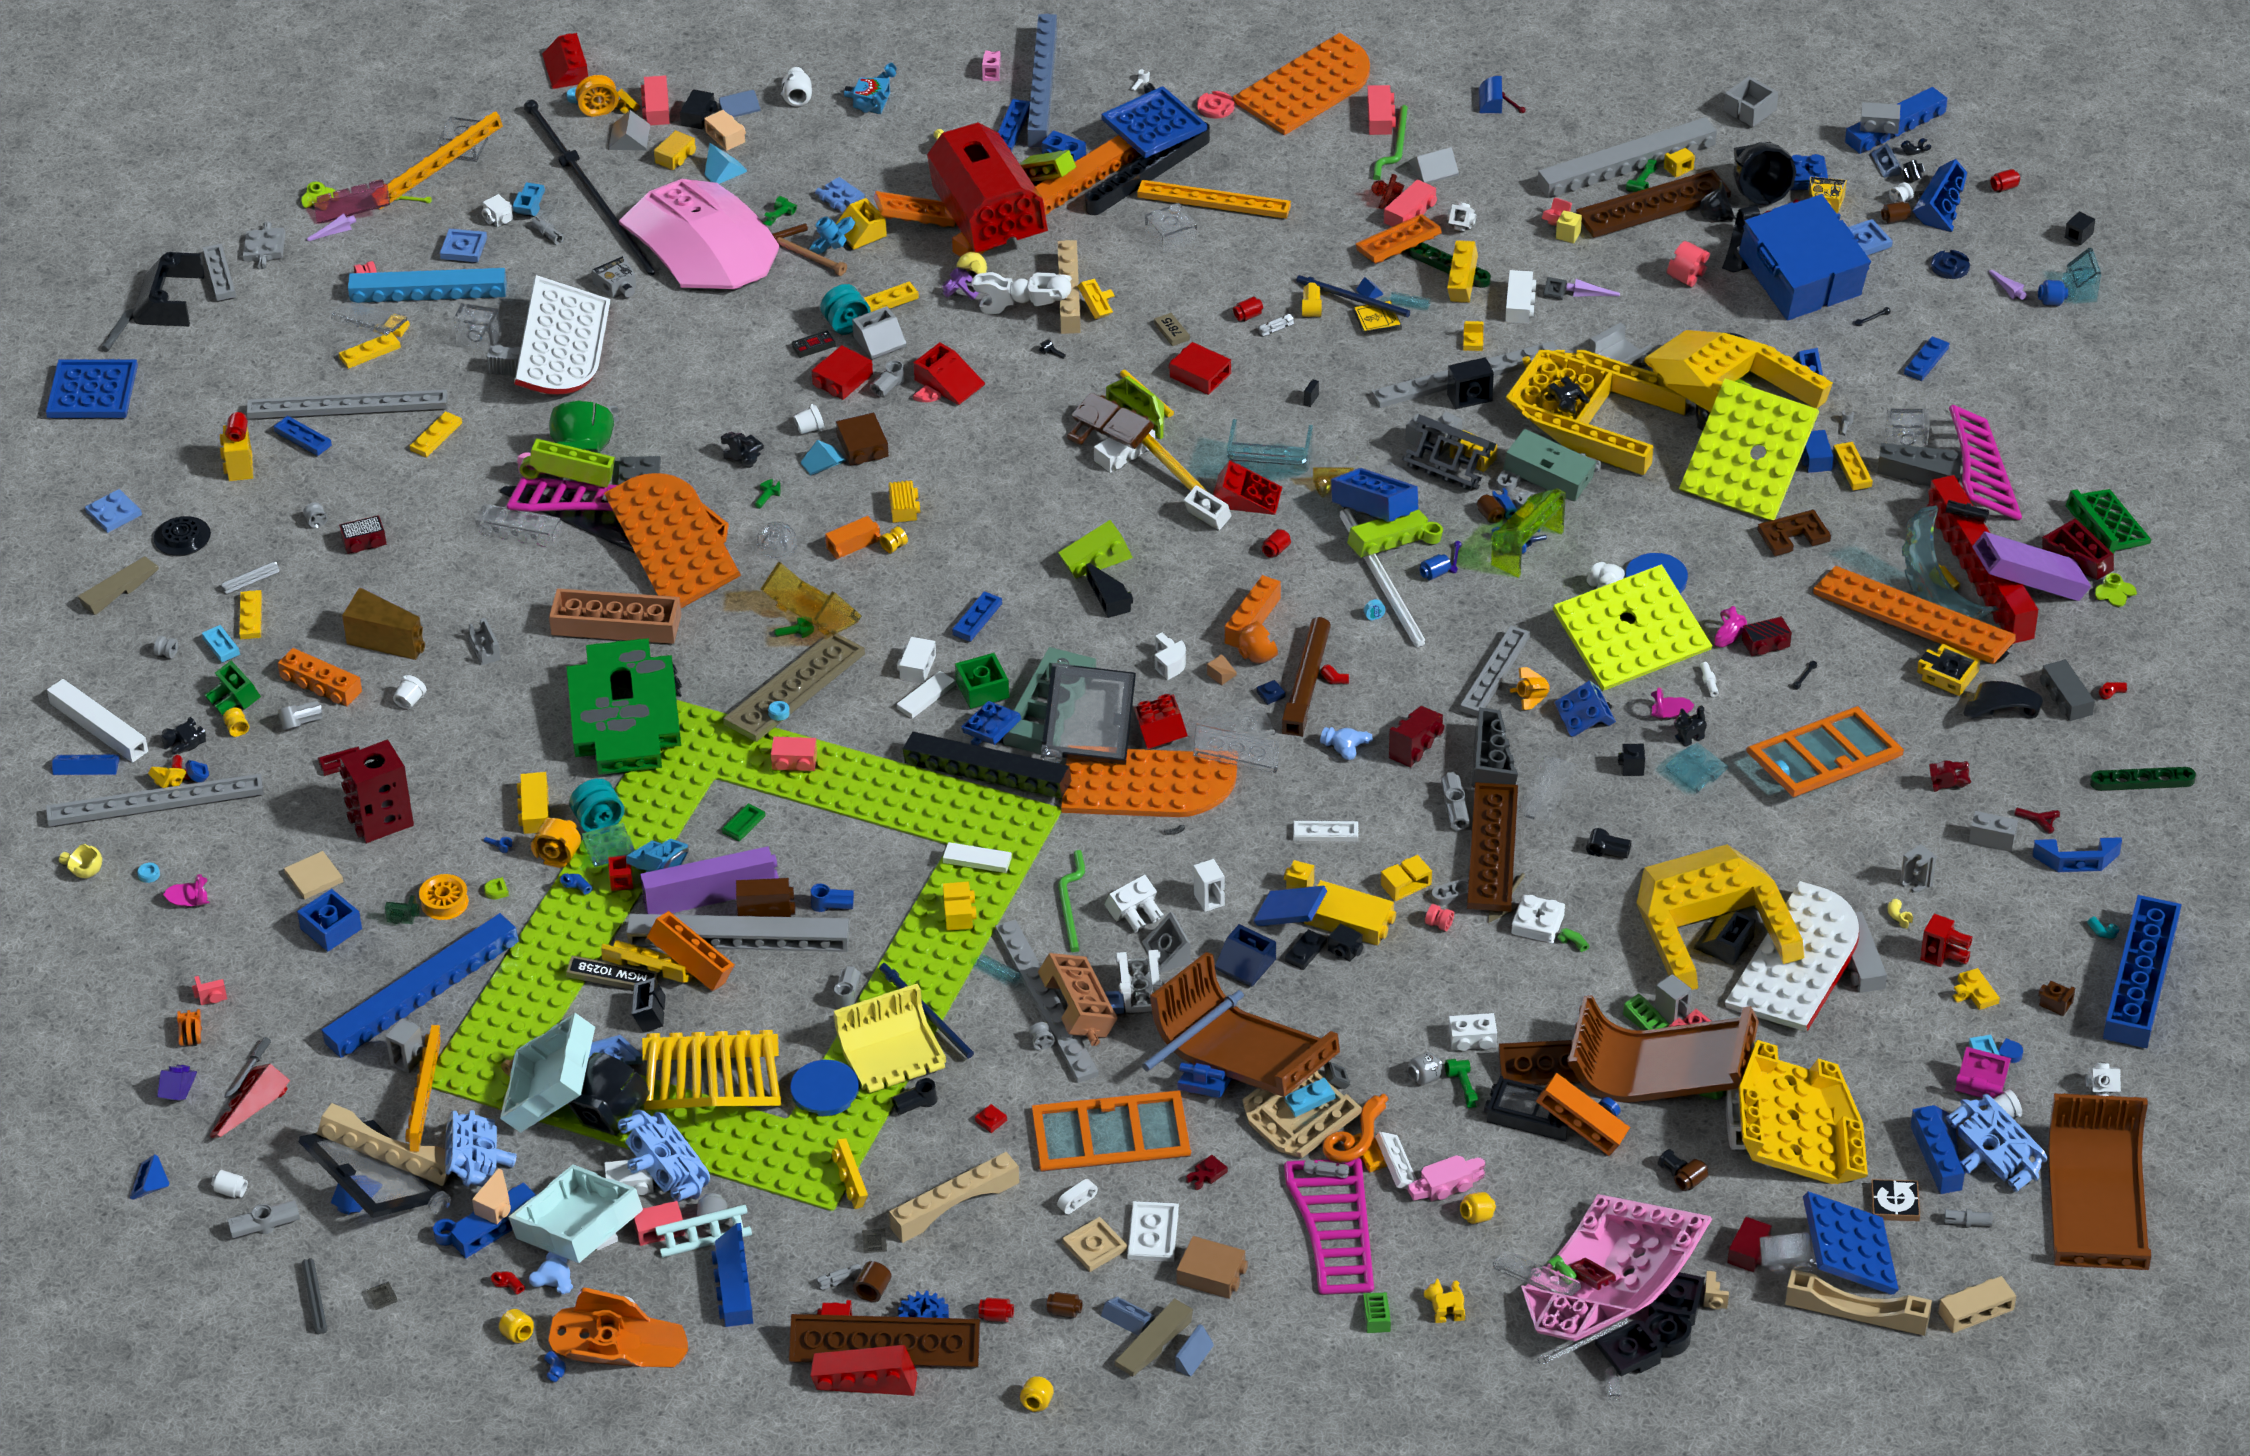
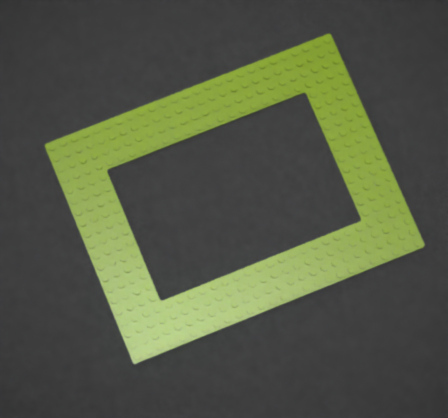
M677 700L681 746L660 748L662 768L628 771L625 773L615 789L616 794L624 805V815L621 821L607 832L600 834H590L587 832L572 860L563 868L519 935V942L510 949L441 1054L436 1064L432 1089L502 1110L510 1083V1076L502 1070L501 1064L505 1060L511 1061L514 1059L515 1051L518 1048L543 1035L553 1026L560 1023L586 982L566 977L571 956L599 961L602 957V944L609 945L642 894L640 874L646 873V870L637 869L635 866H632L633 889L611 891L608 857L627 856L652 840L663 843L668 839L676 840L714 780H721L948 845V842L1012 853L1007 873L943 863L942 856L856 1002L859 1003L899 990L892 982H888L885 979V975L879 970L880 965L886 963L891 969H895L899 973L898 976L908 986L919 985L921 999L942 1020L945 1018L993 934L995 925H998L1058 820L1061 808L816 739L817 758L815 771L772 770L771 751L773 737H811L774 727L755 742L724 725V717L728 714ZM565 873L579 874L592 886V891L585 895L579 888H566L561 884L560 877ZM969 882L970 890H974L975 903H971V906H976L977 919H972V929L946 930L943 883ZM926 1017L927 1023L935 1035L938 1028ZM837 1035L823 1060H835L849 1066ZM634 1073L631 1074V1076L629 1077V1079L627 1080V1082L623 1085V1087L621 1088V1090H622V1089L626 1086V1084L630 1081V1079H631V1077L633 1076ZM640 1075L646 1082V1076ZM904 1076L905 1082L890 1087L883 1083L884 1089L868 1093L867 1089L862 1090L859 1085V1093L850 1104V1107L841 1113L830 1116H818L817 1113L801 1110L797 1106H795L788 1118H782L746 1106L644 1110L643 1104L639 1110L645 1111L650 1116H653L656 1112L666 1115L709 1171V1174L833 1211L846 1191V1186L839 1177L837 1163L832 1159V1150L837 1140L847 1139L856 1165L859 1168L894 1107L891 1097L902 1093L909 1080L907 1076ZM655 1079L653 1100H660L661 1081ZM670 1084L669 1099H676V1085ZM686 1089L685 1098H693V1091ZM702 1093V1097H709V1095ZM568 1104L539 1121L630 1149L626 1144V1139L632 1131L622 1133L620 1130L617 1136L585 1127L580 1123Z

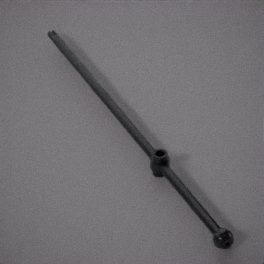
M533 99L527 100L524 104V110L534 116L561 153V156L558 157L561 166L565 167L568 165L572 168L650 276L654 275V268L624 227L619 224V220L576 163V161L580 160L575 149L572 151L566 149L539 112L538 103Z

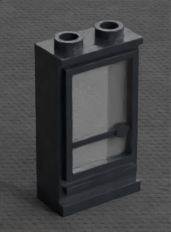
M1503 1076L1499 1077L1497 1084L1494 1083L1492 1085L1490 1093L1492 1098L1486 1101L1484 1107L1488 1123L1564 1142L1567 1140L1568 1125L1536 1102L1544 1088L1503 1079Z

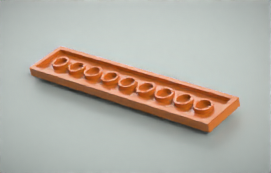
M1835 566L1813 588V594L1934 642L1945 644L1991 664H1994L2015 642V634L1838 566Z

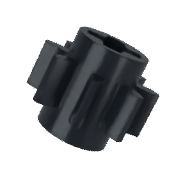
M1913 160L1903 164L1904 169L1900 171L1903 179L1908 178L1910 183L1923 178L1921 174L1925 172L1923 163L1918 164L1917 160Z

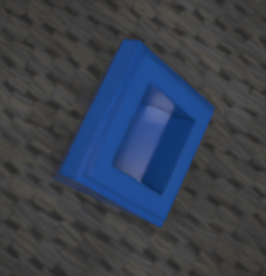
M1366 277L1363 278L1356 289L1359 294L1373 299L1383 295V292Z

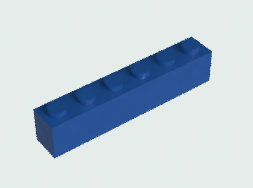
M1934 87L1926 89L1897 104L1900 105L1898 134L1860 131V122L1846 128L1845 143L1859 154L1869 151L1873 147L1885 143L1887 140L1898 137L1902 133L1930 121V119L1943 115L1946 112L1948 98Z

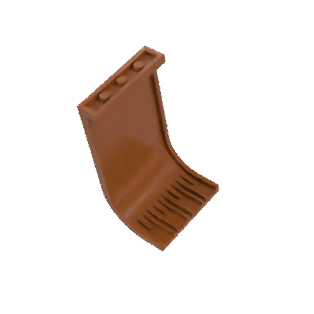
M1204 953L1150 995L1156 1028L1167 1045L1224 1001L1226 996L1216 978L1213 954ZM1235 1006L1232 1009L1226 1010L1176 1049L1174 1053L1194 1065L1199 1063L1211 1066L1212 1069L1225 1071V1076L1285 1097L1340 1053L1338 1033L1330 1031L1324 1037L1319 1038L1247 1013Z
M1593 995L1584 996L1582 1006L1579 1008L1580 1015L1575 1025L1576 1032L1571 1042L1572 1049L1570 1055H1568V1065L1573 1069L1580 1083L1590 1092L1599 1097H1609L1614 1101L1623 1103L1739 1089L1738 1087L1754 1047L1759 1021L1752 1007L1748 1006L1742 1007L1740 1018L1642 1031L1630 1030L1609 1021L1600 1011Z
M2054 1093L2048 1150L2054 1266L2149 1270L2151 1249L2148 1248L2142 1167L2143 1132L2148 1107L2147 1098Z

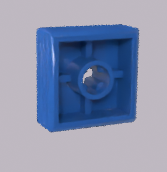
M1819 154L1791 156L1796 168L1794 186L1791 190H1809L1810 177L1828 178L1824 156Z

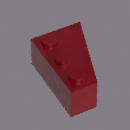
M2076 518L2042 537L2043 550L2075 559L2083 574L2099 580L2114 571V554Z
M1420 706L1410 713L1407 721H1399V727H1391L1389 729V759L1410 768L1416 761L1419 762L1421 760L1423 752L1431 748L1434 739L1443 733L1445 727L1443 724V714L1424 706Z

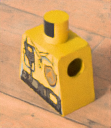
M1810 177L1809 198L1823 194L1833 210L1838 213L1845 197L1847 180Z

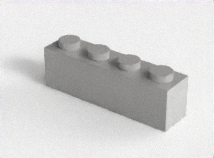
M1862 911L1855 912L1859 923V942L1846 969L1851 970L1853 986L1857 985L1859 993L1885 989L1886 971Z

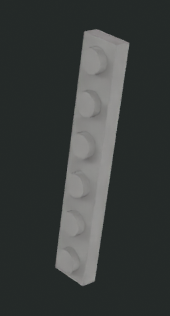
M1514 626L1509 627L1461 703V712L1477 717L1479 707L1486 708L1530 638V631Z

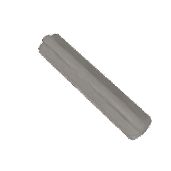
M274 561L223 582L221 584L222 590L225 594L239 590L277 574L279 566Z

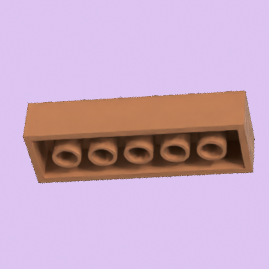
M557 589L549 616L551 635L614 640L649 638V642L674 644L681 619L680 597Z

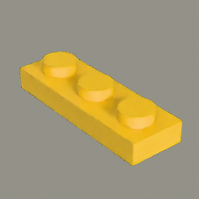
M909 281L864 297V299L870 306L871 312L886 306L890 309L919 298V294Z
M390 332L339 352V358L349 369L399 349L401 344L395 335Z
M445 411L410 445V451L427 458L462 424V418Z
M1847 442L1834 445L1833 452L1852 490L1872 487L1873 481L1854 443Z
M261 590L240 592V640L261 638L262 592Z
M838 1139L832 1150V1159L839 1168V1177L846 1186L848 1200L852 1202L854 1209H858L864 1206L868 1193L847 1139Z

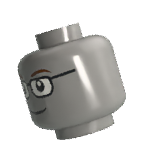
M1426 1052L1410 1060L1407 1068L1408 1075L1413 1082L1425 1085L1440 1077L1442 1062L1432 1053Z

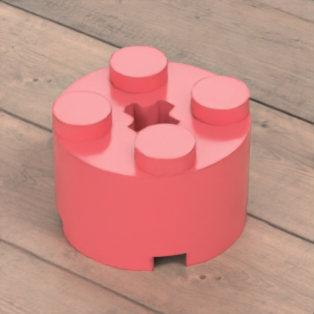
M1683 241L1674 252L1676 254L1675 259H1671L1669 262L1667 274L1692 288L1697 281V276L1702 277L1707 270L1705 263L1709 259L1710 253L1690 242Z

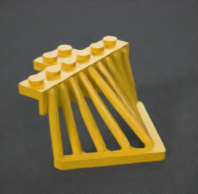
M759 1030V1034L750 1035V1031H737V1035H728V1031H716L714 1036H705V1032H692L691 1036L683 1037V1033H669V1037H660V1033L646 1034V1038H642L643 1061H647L646 1083L650 1091L644 1103V1110L709 1106H781L774 1057L779 1056L778 1034H773V1030ZM745 1057L751 1058L756 1097H749ZM760 1057H765L771 1097H765ZM716 1058H721L725 1097H718ZM731 1058H736L740 1097H734ZM686 1059H692L693 1098H685ZM701 1059H707L709 1097H702ZM657 1060H662L660 1100H653ZM671 1060H677L676 1099H669Z

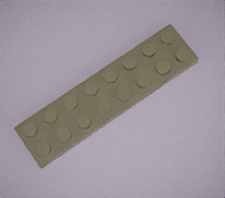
M832 631L724 717V725L757 742L783 721H776L769 717L768 707L771 703L775 701L787 703L790 714H792L865 655V648Z

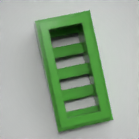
M1639 993L1624 1004L1623 1015L1642 1030H1651L1657 1023L1659 1026L1655 1029L1666 1028L1670 1025Z
M1387 1292L1363 1293L1367 1333L1391 1332ZM1382 1299V1301H1369V1300Z

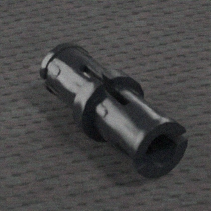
M1948 500L1945 511L1946 513L1962 516L1963 519L1968 520L1970 518L1985 523L1989 516L1988 509L1972 506L1971 503L1963 504Z

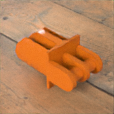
M197 1009L195 1012L187 1010V1013L177 1011L179 1045L184 1046V1033L187 1035L188 1045H193V1032L196 1034L197 1044H201L202 1026L200 1009Z

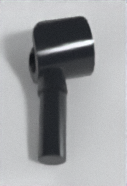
M1045 340L1040 343L1042 347L1039 348V351L1043 354L1050 351L1063 359L1066 357L1064 353L1054 348L1051 340Z

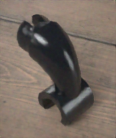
M1921 138L1918 141V146H1914L1910 141L1906 140L1901 144V148L1906 154L1916 155L1922 151L1930 150L1931 145L1927 144L1923 147L1927 139Z

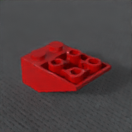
M940 342L913 362L915 381L935 389L941 393V396L957 405H960L985 385V382L955 350Z
M1229 460L1218 474L1213 496L1228 504L1230 510L1275 515L1282 486Z
M1174 694L1161 695L1154 701H1142L1137 704L1138 706L1134 707L1147 749L1188 736Z

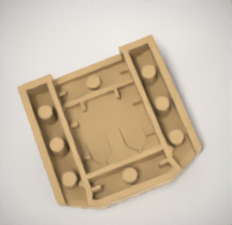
M1317 1070L1292 1092L1324 1077ZM1330 1083L1329 1085L1334 1091L1336 1099L1297 1117L1293 1115L1283 1096L1257 1088L1242 1099L1249 1125L1278 1152L1299 1158L1306 1156L1323 1143L1327 1136L1337 1132L1361 1114L1362 1108L1349 1095H1342Z

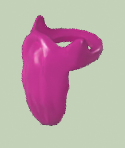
M1735 606L1723 609L1720 612L1724 624L1719 628L1715 636L1714 645L1721 648L1733 643L1742 634L1743 626L1747 625L1745 616L1737 614Z
M1660 687L1657 688V691L1651 693V696L1655 699L1651 714L1653 717L1660 719L1675 718L1682 708L1688 714L1694 707V704L1684 697L1664 698L1663 690Z
M202 874L196 875L194 883L173 885L167 888L163 894L170 903L178 906H200L210 903L206 901L208 899L207 892L203 887L207 882V878L202 877Z

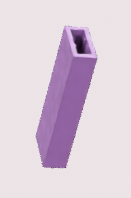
M1985 531L1972 546L1988 574L2076 601H2080L2091 588L2090 583L2075 559Z
M769 846L642 873L640 876L647 914L661 915L667 911L675 913L735 900L736 880L778 878L777 870L774 869V867H777L775 854L771 855Z

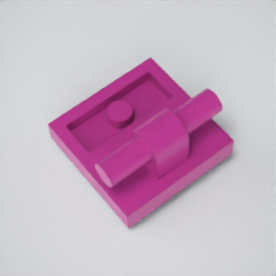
M1966 1047L1960 1073L1957 1076L1955 1091L1983 1098L1984 1094H1988L1993 1099L2001 1095L2011 1058Z

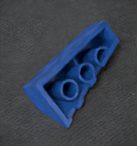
M1957 159L1937 169L1914 207V214L1924 225L1949 232L1953 231L1954 226L1952 222L1957 216L1955 212L1956 206L1960 204L1961 200L1959 194L1963 191L1967 177V171Z
M1932 1105L1913 1109L1910 1127L1939 1193L1945 1194L1961 1191L1965 1173L1959 1161L1956 1128L1951 1127L1953 1123L1949 1124L1946 1120V1116L1950 1115V1113Z
M736 1223L715 1241L716 1251H711L713 1265H718V1269H714L715 1283L720 1282V1287H716L717 1301H722L723 1304L718 1305L720 1319H725V1327L754 1324L741 1223Z

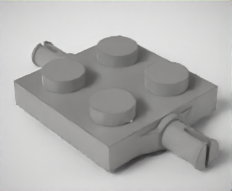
M269 221L267 223L264 222L263 230L246 231L243 252L244 261H257L259 269H262V267L265 269L266 262L269 260L283 258L285 229L271 228L272 224Z

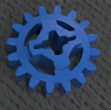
M916 1291L915 1297L910 1294L907 1295L908 1301L902 1300L901 1307H898L899 1317L949 1318L948 1304H945V1299L943 1297L938 1299L937 1293L930 1296L928 1291H925L924 1295Z

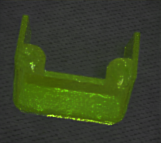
M1556 488L1529 496L1526 502L1498 530L1493 532L1491 536V565L1519 578L1521 576L1522 546L1542 526L1559 534L1564 532L1566 493Z

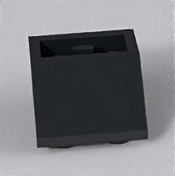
M1737 911L1716 917L1697 941L1694 949L1734 966L1754 938L1756 920Z

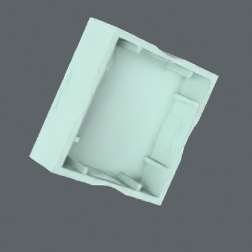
M574 1013L553 1026L543 1035L518 1048L515 1051L510 1073V1083L505 1095L500 1119L521 1133L579 1097L582 1091L595 1026Z
M572 1165L554 1179L542 1192L509 1216V1220L516 1239L580 1263L638 1215L643 1208L636 1188L616 1180L603 1178L595 1172Z

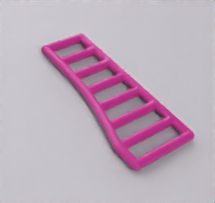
M1951 405L1949 411L1961 447L1963 460L1962 485L1966 495L1974 503L2012 519L2021 520L2022 514L1988 420L1956 405ZM1960 416L1963 417V418H1966V419H1968V420H1970V421H1973V422H1975V423H1977V424H1980L1981 427L1976 426V425H1974V424H1972V423H1969V422H1967V421H1965V420H1962V419L1960 418ZM1965 430L1984 437L1986 441L1966 433ZM1968 442L1990 451L1991 454L1968 445ZM1970 455H1973V456H1975V457H1977V458H1980V459H1982V460H1984V461H1987V462H1989V463H1991V464H1994V465L1996 466V468H1995V467H1992V466H1990V465H1988V464H1985V463H1983V462H1981V461H1978V460H1976V459H1974V458H1971ZM1971 467H1974L1997 478H2000L2001 481H1998L1994 478H1991L1975 470H1972ZM1970 478L2005 492L2006 495L1973 482ZM1973 491H1976L1992 499L2007 504L2010 506V508H2007L1984 497L1976 495Z
M521 477L506 507L508 510L525 512L562 510L613 511L609 503H601L606 491L618 485L609 484L606 488L585 482L546 478L527 479ZM526 485L537 486L528 504L517 503ZM546 487L557 488L550 503H538ZM566 488L577 489L571 502H559ZM586 490L597 491L592 502H580Z
M1357 1158L1343 1163L1332 1162L1329 1159L1315 1160V1163L1324 1161L1336 1163V1166L1346 1164L1349 1167H1353L1354 1176H1348L1347 1178H1339L1338 1176L1294 1178V1170H1304L1305 1160L1285 1162L1286 1186L1304 1218L1310 1235L1319 1293L1326 1295L1373 1292L1374 1279L1361 1159ZM1355 1185L1356 1193L1302 1196L1297 1187ZM1357 1203V1211L1310 1213L1307 1205ZM1358 1220L1359 1229L1317 1231L1315 1222ZM1360 1238L1361 1247L1322 1249L1320 1240ZM1362 1256L1363 1265L1325 1267L1324 1258ZM1364 1274V1283L1327 1285L1326 1276Z

